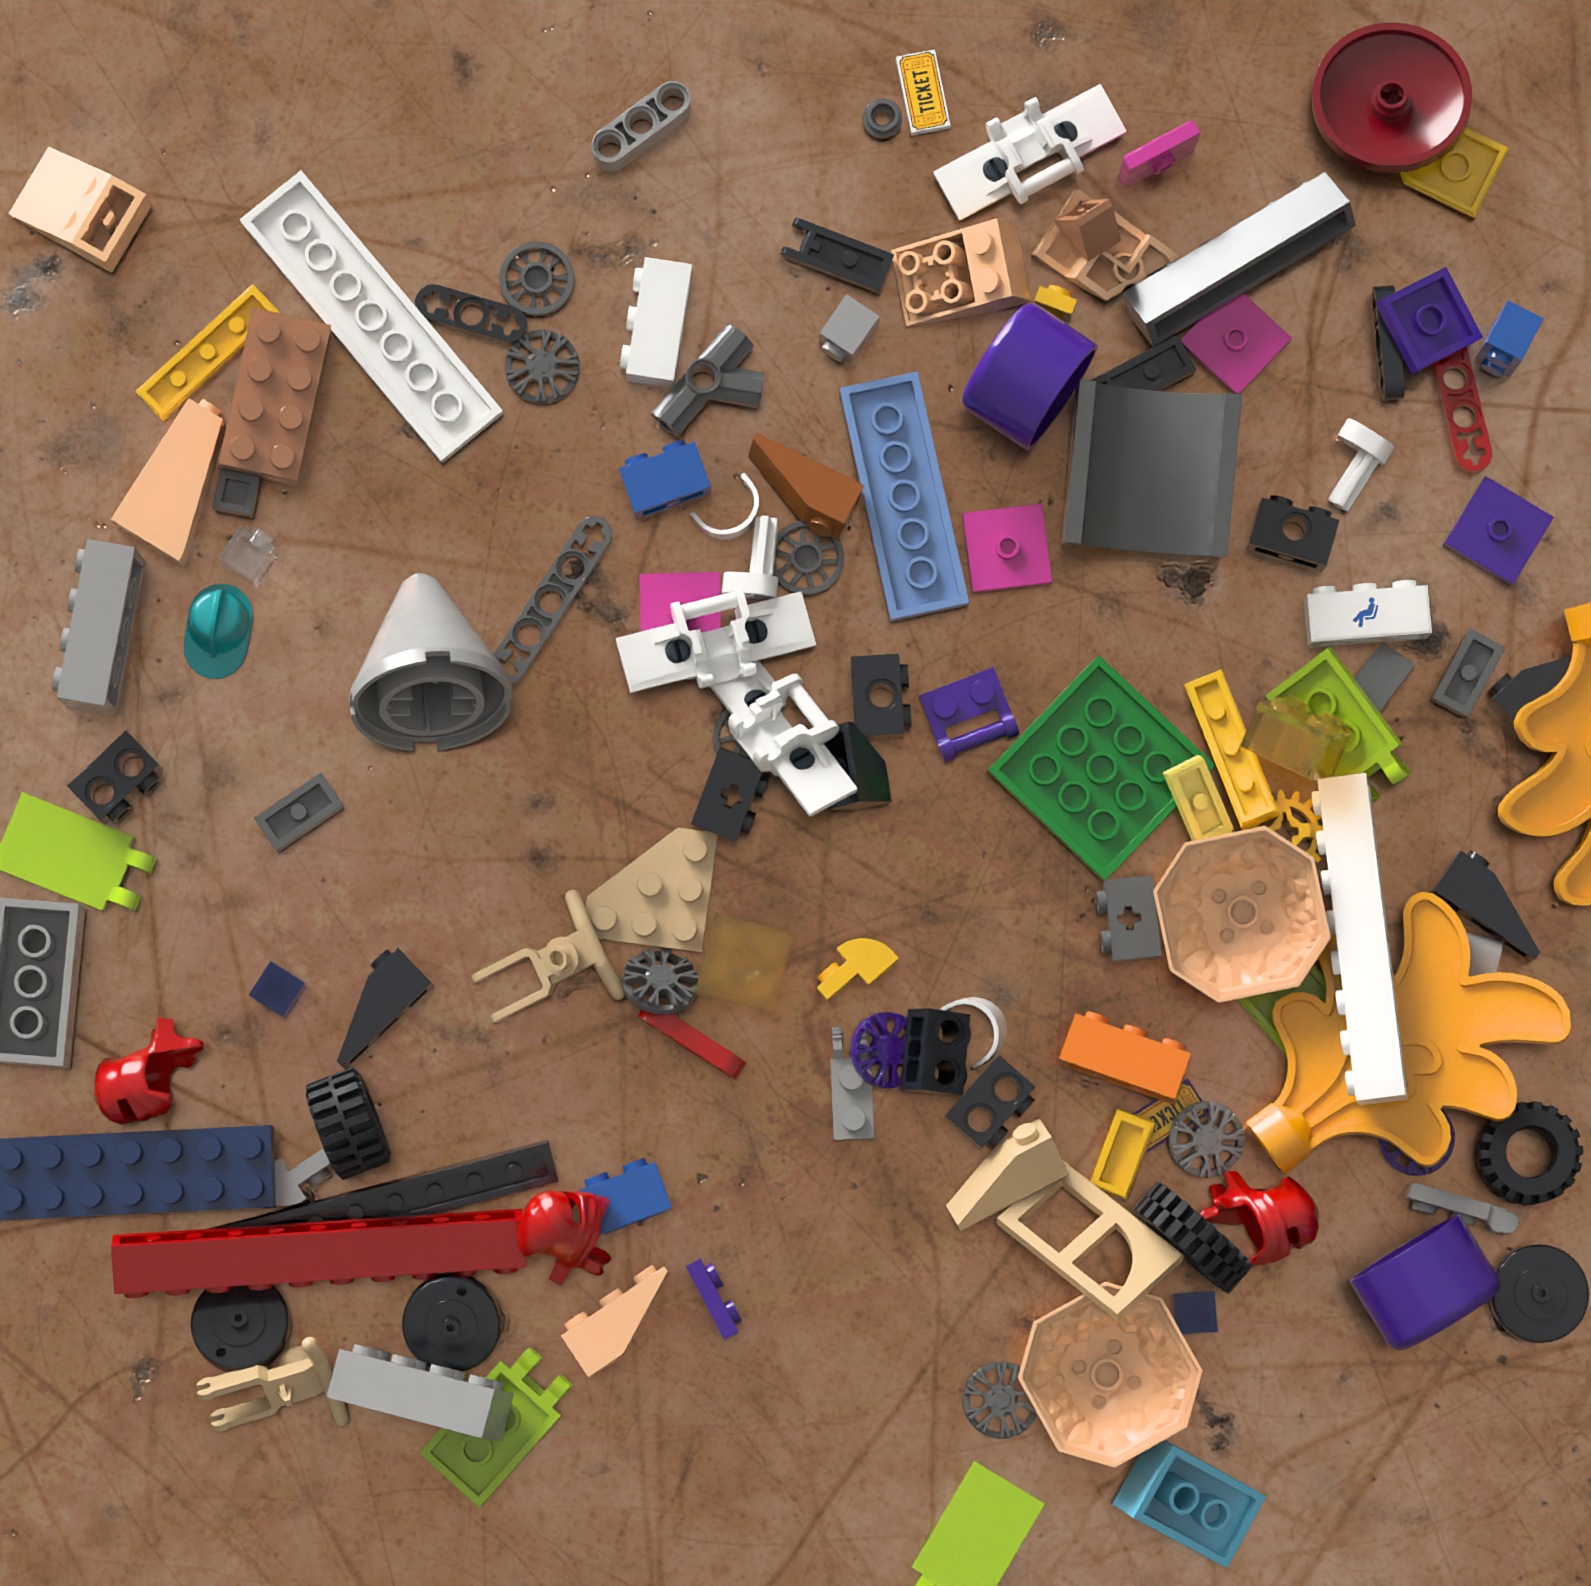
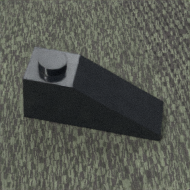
M1572 656L1521 670L1514 678L1506 673L1490 688L1494 696L1487 704L1516 733L1514 720L1518 711L1524 705L1545 695L1558 685L1569 668Z
M1469 850L1467 854L1463 851L1458 852L1430 893L1441 898L1458 915L1494 939L1502 941L1504 946L1528 962L1535 960L1540 951L1497 876L1487 868L1490 863L1473 851Z
M399 948L393 953L388 949L385 950L370 965L374 971L368 975L337 1062L345 1070L434 987Z

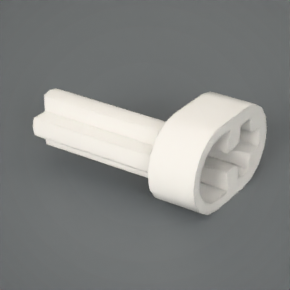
M1350 418L1346 420L1337 437L1358 452L1328 498V501L1333 503L1335 507L1345 512H1349L1377 465H1385L1395 449V446L1388 440Z
M769 516L755 518L750 572H725L722 594L731 593L732 588L741 586L746 599L768 600L777 598L779 578L773 576L779 518H771Z

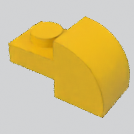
M859 938L847 941L836 948V953L845 963L839 966L834 962L817 977L821 984L816 988V991L826 1002H829L856 977L869 988L898 962L899 957L888 946L873 939Z

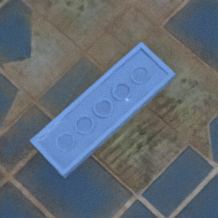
M918 371L841 387L839 390L859 482L864 485L862 495L890 622L968 606V594Z

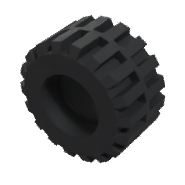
M354 1067L306 1085V1099L319 1138L334 1172L342 1180L389 1163L390 1149L367 1086L361 1074Z
M1537 1101L1520 1102L1516 1104V1109L1509 1119L1500 1122L1488 1119V1123L1481 1128L1478 1134L1480 1136L1479 1142L1475 1144L1474 1152L1478 1153V1160L1475 1161L1477 1170L1480 1169L1483 1174L1481 1180L1485 1185H1489L1493 1189L1492 1193L1497 1197H1504L1507 1199L1506 1202L1512 1204L1535 1205L1559 1197L1566 1188L1571 1187L1576 1179L1574 1177L1576 1173L1580 1172L1582 1167L1579 1159L1580 1155H1583V1146H1579L1577 1139L1581 1136L1578 1129L1573 1130L1570 1125L1572 1120L1567 1115L1562 1116L1558 1113V1108L1552 1105L1545 1106L1542 1105V1102ZM1531 1129L1538 1132L1545 1138L1550 1147L1551 1159L1549 1166L1543 1174L1537 1177L1527 1178L1519 1175L1508 1162L1506 1154L1508 1141L1513 1134L1520 1130Z

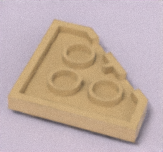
M677 828L588 895L585 908L598 939L702 954L718 834L709 831Z

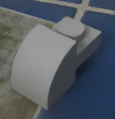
M324 1149L292 1170L285 1160L281 1158L274 1162L276 1205L292 1207L310 1201L302 1186L308 1183L313 1188L331 1176L328 1169L332 1166Z

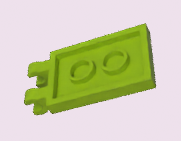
M1332 647L1325 649L1265 695L1325 778L1366 773L1369 778L1382 768L1390 782L1395 785L1412 774L1405 762L1393 752L1403 745ZM1370 783L1373 803L1380 798V795Z
M23 792L0 843L1 872L104 913L109 901L136 912L141 896L121 888V882L128 866L151 874L157 859L132 849L136 839L134 836Z
M532 1347L528 1348L511 1368L501 1360L485 1377L504 1382L502 1391L514 1393L502 1442L440 1428L419 1452L422 1457L479 1508L562 1416L554 1405L573 1386L562 1374L558 1375L546 1390L530 1378L528 1373L543 1358Z
M974 1461L911 1567L921 1573L915 1586H997L1045 1503Z

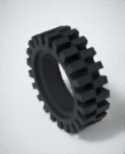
M1156 1182L1133 1208L1136 1215L1148 1227L1184 1255V1259L1194 1269L1198 1270L1206 1279L1210 1280L1227 1294L1235 1288L1253 1267L1248 1258L1234 1244L1229 1242L1230 1240L1205 1220L1186 1201L1182 1200L1176 1193L1160 1182Z

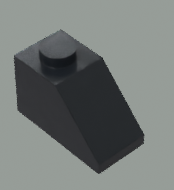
M853 722L838 724V733L823 744L855 784L857 792L831 805L830 810H863L892 802L884 759Z

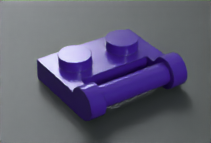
M994 667L918 696L944 763L956 759L955 755L1005 735L1009 739L1020 734ZM991 712H997L1000 721L949 740L945 730Z

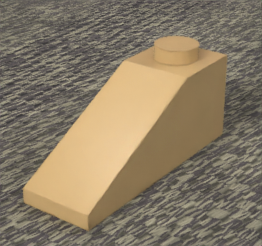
M1037 1119L1031 1123L1022 1124L1014 1132L1004 1136L946 1205L960 1231L1069 1175L1051 1135L1041 1120Z

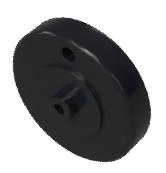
M1529 1245L1509 1253L1495 1268V1272L1501 1282L1499 1292L1489 1300L1490 1306L1498 1323L1512 1336L1531 1343L1553 1342L1570 1334L1582 1321L1589 1302L1588 1282L1580 1265L1565 1251L1549 1245Z
M455 1273L436 1275L421 1283L410 1295L402 1318V1331L405 1342L411 1353L418 1360L427 1362L426 1366L431 1367V1364L458 1371H466L482 1363L495 1348L501 1329L500 1309L491 1291L473 1277H466Z
M248 1285L231 1286V1290L222 1293H211L205 1289L197 1299L192 1311L191 1333L200 1354L217 1369L232 1372L255 1365L267 1366L278 1357L287 1343L290 1333V1315L282 1295L273 1285L265 1290H250Z

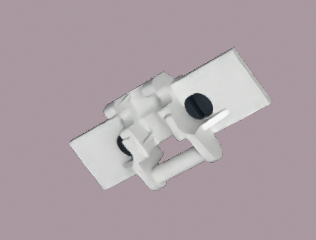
M1101 84L1044 114L1041 113L1040 104L1035 97L1024 103L1025 110L1021 114L1003 123H1000L997 117L986 123V131L991 142L933 171L959 221L1010 194H1014L1017 201L1022 204L1028 201L1027 196L1073 172L1076 175L1084 171L1080 157L1126 134L1127 130ZM1054 153L1061 154L1062 161L1022 182L1018 179L1016 173Z
M741 586L732 588L731 593L680 605L679 602L671 603L673 624L615 639L630 693L696 678L699 688L712 686L717 683L757 674L755 663L759 660L816 646L802 592L747 605ZM736 608L735 615L737 619L731 621L729 626L703 633L700 632V629L689 631L685 620Z
M758 661L755 663L757 674L710 686L731 714L728 725L732 735L761 772L771 771L775 777H780L810 817L857 792L855 784L823 744L838 733L839 726L834 720L827 719L803 688V680L797 673L775 682ZM788 696L791 697L814 728L808 730L801 724L793 728L781 712V708L786 706Z

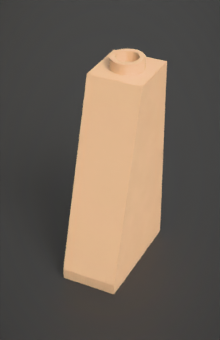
M188 398L111 518L116 527L183 568L190 555L226 431V424L220 418L222 411L204 399L197 404Z

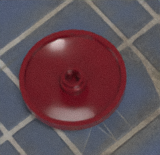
M1404 23L1373 24L1357 29L1341 38L1321 60L1312 88L1313 116L1319 132L1328 145L1347 161L1364 169L1384 173L1417 170L1443 157L1455 146L1464 133L1470 117L1472 104V86L1469 73L1464 62L1453 47L1438 35L1426 29Z

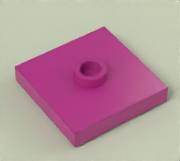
M1190 120L1124 155L1118 175L1124 189L1154 173L1160 174L1168 170L1177 161L1194 153L1200 136V131L1195 122Z
M1243 293L1201 318L1181 341L1186 351L1231 393L1240 394L1283 350L1292 337Z
M1042 504L962 514L972 594L1052 584Z
M720 572L639 574L641 632L673 624L671 603L679 602L680 605L719 596ZM721 611L685 620L688 630L700 629V632L703 633L721 628Z

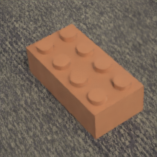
M252 308L218 462L219 470L225 469L259 476L260 479L297 487L331 325Z

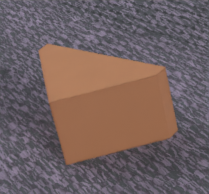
M1109 199L1086 200L1054 220L1061 232L1087 261H1090L1121 241L1113 205Z

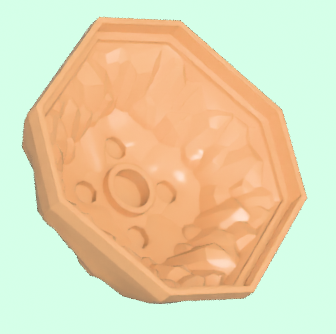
M1267 826L1185 842L1153 890L1170 971L1218 1003L1300 986L1331 938L1314 857Z
M1109 1282L1099 1285L1113 1297L1123 1287ZM1082 1294L1033 1322L1018 1380L1059 1452L1115 1468L1187 1427L1203 1370L1161 1297L1146 1294L1117 1321L1086 1295Z

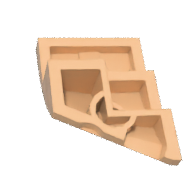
M1075 189L1055 219L1082 202L1093 199L1080 189ZM1116 212L1114 213L1121 241L1090 261L1085 259L1061 232L1054 221L1031 254L1069 281L1105 301L1121 293L1132 284L1142 281L1165 265L1176 261L1179 257L1177 253L1155 237L1146 235Z

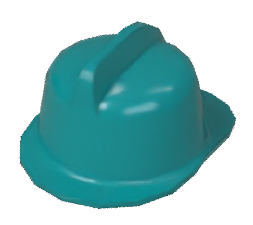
M213 584L202 589L191 603L184 636V655L189 666L201 676L209 679L224 678L233 674L244 661L252 624V606L248 597L239 588L229 584Z

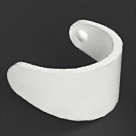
M745 473L741 474L740 477L750 490L754 500V507L750 516L745 522L735 528L718 530L703 523L694 511L690 512L689 515L695 524L705 534L720 540H730L745 534L755 523V518L759 512V496L754 484Z
M969 997L949 1003L939 1010L950 1011L953 1007L960 1004L974 1005L985 1012L991 1020L994 1029V1043L989 1053L983 1059L976 1061L975 1064L970 1066L974 1070L998 1055L1006 1042L1008 1030L1006 1019L999 1007L986 999Z

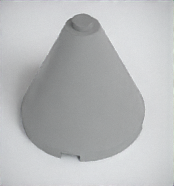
M417 573L411 575L400 585L351 687L349 703L351 718L355 727L368 739L386 747L406 751H414L413 742L437 741L438 751L475 742L496 730L504 723L511 712L510 700L513 698L508 673L440 582L428 574Z

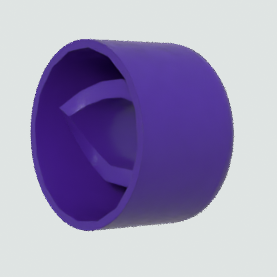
M1027 303L1021 306L1006 322L982 356L962 395L964 408L1028 451L1044 435L1075 391V385L1085 375L1098 350V345L1035 303Z
M1460 1214L1418 1235L1349 1280L1383 1338L1396 1351L1411 1348L1458 1322L1492 1299L1501 1287L1498 1275Z

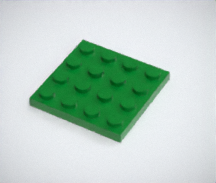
M1098 655L987 772L1104 882L1177 807L1163 772L1197 755L1204 758L1209 772L1216 765Z

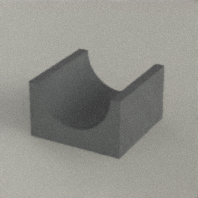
M1079 380L1075 385L1061 545L1212 559L1227 557L1242 394H1195L1153 391L1106 385L1096 381Z

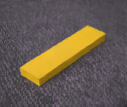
M253 284L135 391L163 422L170 418L187 402L188 398L190 399L243 351L253 307L280 313Z
M1222 669L1184 684L1242 830L1280 816Z

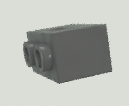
M1153 875L1104 880L1102 884L1103 890L1096 891L1098 915H1106L1107 930L1100 931L1103 955L1110 954L1111 964L1160 959L1162 951L1157 907L1153 893L1155 889ZM1124 910H1128L1131 917L1138 918V922L1134 923L1131 930H1126L1124 923H1118L1117 919L1122 917Z

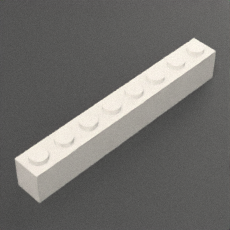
M1366 773L1317 779L1319 791L1312 792V803L1315 816L1322 815L1323 831H1317L1316 834L1319 855H1327L1328 870L1321 871L1324 895L1331 894L1333 910L1326 911L1330 935L1336 934L1338 950L1331 951V961L1334 975L1341 974L1343 990L1336 991L1338 1014L1346 1015L1347 1030L1341 1031L1340 1034L1343 1055H1351L1352 1071L1345 1072L1348 1096L1355 1095L1359 1106L1408 1100L1369 778Z

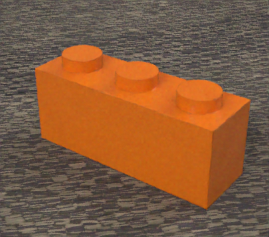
M1087 1011L1085 1016L1075 1013L1059 1057L1060 1066L1174 1106L1176 1105L1191 1063V1053L1185 1051L1186 1046L1168 1038H1163L1162 1043L1146 1038L1148 1034L1146 1031L1131 1025H1125L1123 1030L1108 1025L1109 1019L1097 1013Z

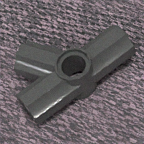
M727 323L699 358L688 366L686 373L655 408L651 416L667 432L678 437L708 400L759 408L764 372L736 368L754 347V344L738 328ZM698 372H706L712 377L714 383L708 388H699L692 382V376Z

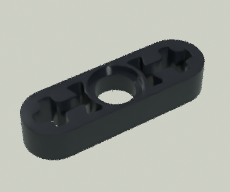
M436 284L424 286L419 290L415 298L416 308L431 324L508 346L518 342L525 333H528V323L525 314L520 309ZM433 295H439L440 303L452 307V299L458 300L453 310L454 319H447L450 315L449 311L442 308H436L434 313H429L427 305L423 303L424 300H431ZM468 305L479 306L483 310L482 320L476 325H467L462 322L460 314L464 307ZM490 310L496 311L494 314L495 320L507 322L509 317H515L516 325L521 327L519 331L512 330L510 335H505L503 327L494 323L491 325V331L485 330L490 322Z
M1393 285L1372 287V312L1382 400L1404 399L1405 394L1402 354L1375 304L1379 300L1395 293Z

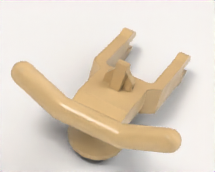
M571 889L565 894V901L577 930L576 932L566 937L552 939L545 948L539 951L533 948H524L471 975L474 983H478L530 958L543 985L541 990L490 1015L493 1023L500 1022L552 996L557 983L591 966H594L613 999L620 1000L625 996L622 982L604 952L590 922L581 895L577 890Z
M306 1337L302 1341V1346L293 1347L285 1352L279 1360L277 1368L268 1370L265 1366L255 1365L214 1377H206L196 1384L198 1390L196 1394L199 1399L204 1401L255 1385H261L264 1389L266 1397L214 1411L210 1416L212 1421L210 1424L212 1429L218 1432L275 1415L281 1406H292L295 1402L315 1397L323 1391L335 1424L343 1427L350 1420L345 1402L327 1398L333 1371L326 1354L318 1341L313 1337Z

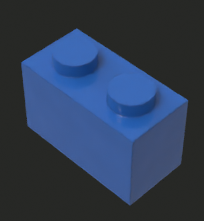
M1508 300L1496 317L1475 359L1482 362L1481 367L1485 371L1502 377L1503 374L1511 377L1523 360L1544 318Z
M679 440L662 448L663 453L648 458L647 453H643L625 460L626 466L619 468L636 520L711 494V485L695 442L686 444L685 440Z
M642 1158L622 1166L625 1173L609 1179L608 1173L605 1172L584 1180L586 1188L578 1191L592 1193L609 1199L608 1209L602 1218L599 1237L673 1210L656 1162L647 1164L646 1159Z

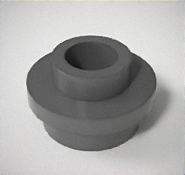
M881 98L872 101L867 105L863 113L865 129L876 138L884 139L895 135L902 125L901 109L895 102L889 99ZM879 114H886L889 116L890 122L886 125H879L876 123L875 117Z

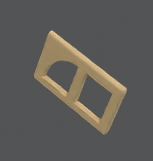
M1063 1160L1069 1175L1013 1203L997 1217V1225L1118 1321L1183 1261L1184 1255ZM1063 1187L1100 1217L1058 1253L1024 1226L1022 1222ZM1117 1230L1127 1241L1132 1253L1133 1262L1128 1279L1120 1291L1113 1297L1079 1270L1076 1265L1113 1231Z

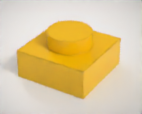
M1049 285L1048 289L1039 286L1034 303L1060 320L1069 323L1077 299L1071 298V292L1059 286Z

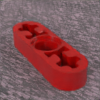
M641 1009L637 1015L643 1022L736 1080L746 1065V1062L673 1014L660 1015Z

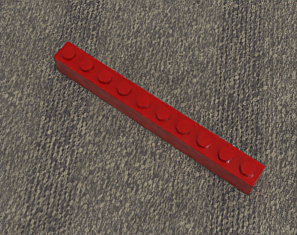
M523 1209L113 1235L111 1256L114 1294H124L126 1298H142L147 1296L149 1292L165 1291L167 1295L178 1296L189 1293L190 1289L206 1288L211 1293H222L231 1290V1286L248 1285L250 1290H265L271 1288L272 1284L289 1283V1286L299 1288L311 1286L313 1281L330 1280V1283L335 1285H344L354 1282V1278L371 1277V1280L374 1282H388L394 1280L395 1276L412 1275L414 1279H430L435 1277L436 1273L453 1272L467 1277L477 1274V1270L493 1269L494 1273L510 1274L518 1271L520 1267H526V1257L522 1255L517 1245V1230Z

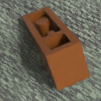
M756 433L748 455L751 461L802 523L808 525L813 532L820 536H830L839 540L859 503L864 485Z

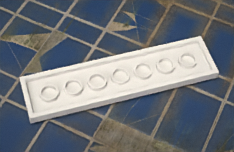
M299 171L240 219L243 227L325 324L331 325V332L441 463H444L504 414L499 405L302 171Z

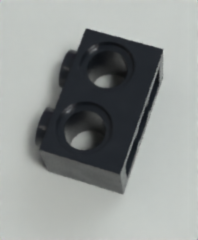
M125 730L75 777L67 787L106 825L110 820L114 823L121 820L132 808L129 802L140 792L146 795L152 791L161 781L158 775L164 769ZM129 758H142L143 768L138 775L133 777L124 775L123 766ZM101 785H111L114 791L112 799L103 805L96 804L94 801L95 790Z
M930 1008L908 1009L900 1090L941 1096L963 1095V1088L967 1080V1046L971 1039L970 1014ZM940 1025H941L942 1031H943V1035H942V1038H941V1039H940V1037H939V1027H940ZM936 1066L938 1067V1070H939L938 1079H936V1077H935V1068H936Z
M998 1055L945 1115L944 1119L978 1149L981 1150L986 1143L994 1148L1009 1131L1003 1126L1007 1119L1013 1113L1020 1118L1035 1101L1030 1095L1035 1086ZM1002 1079L1013 1081L1017 1086L1016 1098L1011 1101L999 1099L995 1093V1084ZM981 1109L989 1114L991 1124L987 1130L977 1132L969 1126L968 1115L973 1110Z

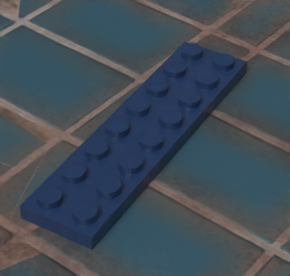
M261 1125L1 1138L0 1221L276 1208L274 1126Z

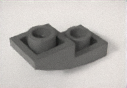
M1382 642L1355 677V680L1382 715L1388 707L1391 698L1414 671L1415 664Z

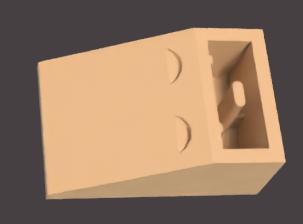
M48 147L8 215L112 273L152 205L147 195L109 173Z
M996 218L891 250L892 254H894L893 263L906 327L996 312L1032 301L1017 224Z
M651 1265L633 1278L637 1284L624 1294L620 1288H617L598 1301L602 1306L600 1310L591 1316L583 1311L564 1324L568 1331L561 1335V1337L588 1377L592 1378L626 1355L669 1275L665 1267L657 1271L655 1266Z

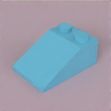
M1163 1440L1139 1454L1112 1504L1132 1518L1228 1568L1267 1496L1173 1443Z

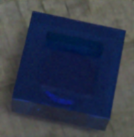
M270 961L249 996L284 1018L306 983Z
M1215 1291L1173 1294L1175 1322L1182 1334L1218 1332Z

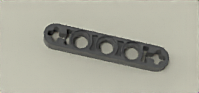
M590 516L579 523L495 651L494 656L499 662L502 661L503 663L509 662L514 654L512 650L507 649L510 643L519 652L530 655L526 661L520 655L516 659L514 668L517 674L515 676L508 674L512 687L518 685L524 679L609 549L612 542V529L605 519L598 516ZM597 526L602 527L601 535L604 541L601 543L595 540L588 549L589 554L595 555L592 560H589L583 552L572 549L575 544H578L583 549L588 540L587 534L584 531L587 528L594 530ZM569 558L579 559L584 565L583 574L576 579L566 578L561 572V566L565 560ZM548 591L557 592L562 597L561 608L553 613L545 612L539 605L541 596ZM534 625L540 630L541 637L535 645L525 646L519 642L518 632L522 626Z

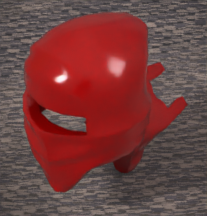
M158 1018L156 1029L151 1030L150 1044L147 1047L117 1059L105 1058L99 1063L95 1073L94 1099L102 1115L109 1121L121 1125L137 1120L148 1121L150 1118H158L168 1113L173 1102L170 1095V1075L175 1066L190 1068L196 1062L195 1053L204 1049L203 1042L196 1038H181L174 1033L173 1019Z
M1227 1171L1224 1175L1229 1187L1226 1190L1223 1184H1212L1209 1188L1214 1206L1200 1212L1203 1218L1210 1223L1217 1222L1227 1225L1244 1223L1249 1237L1259 1252L1250 1261L1253 1264L1252 1268L1280 1261L1290 1255L1291 1249H1301L1306 1245H1310L1316 1239L1319 1231V1210L1314 1199L1297 1181L1289 1176L1283 1178L1277 1187L1266 1191L1251 1189L1237 1171Z
M548 1190L535 1195L525 1206L519 1220L517 1245L520 1252L525 1257L538 1254L554 1257L555 1265L549 1280L560 1286L573 1268H581L596 1276L602 1275L604 1272L602 1265L609 1263L611 1256L605 1250L595 1247L599 1239L602 1218L608 1209L609 1199L581 1191ZM576 1204L580 1212V1223L573 1222L572 1210Z

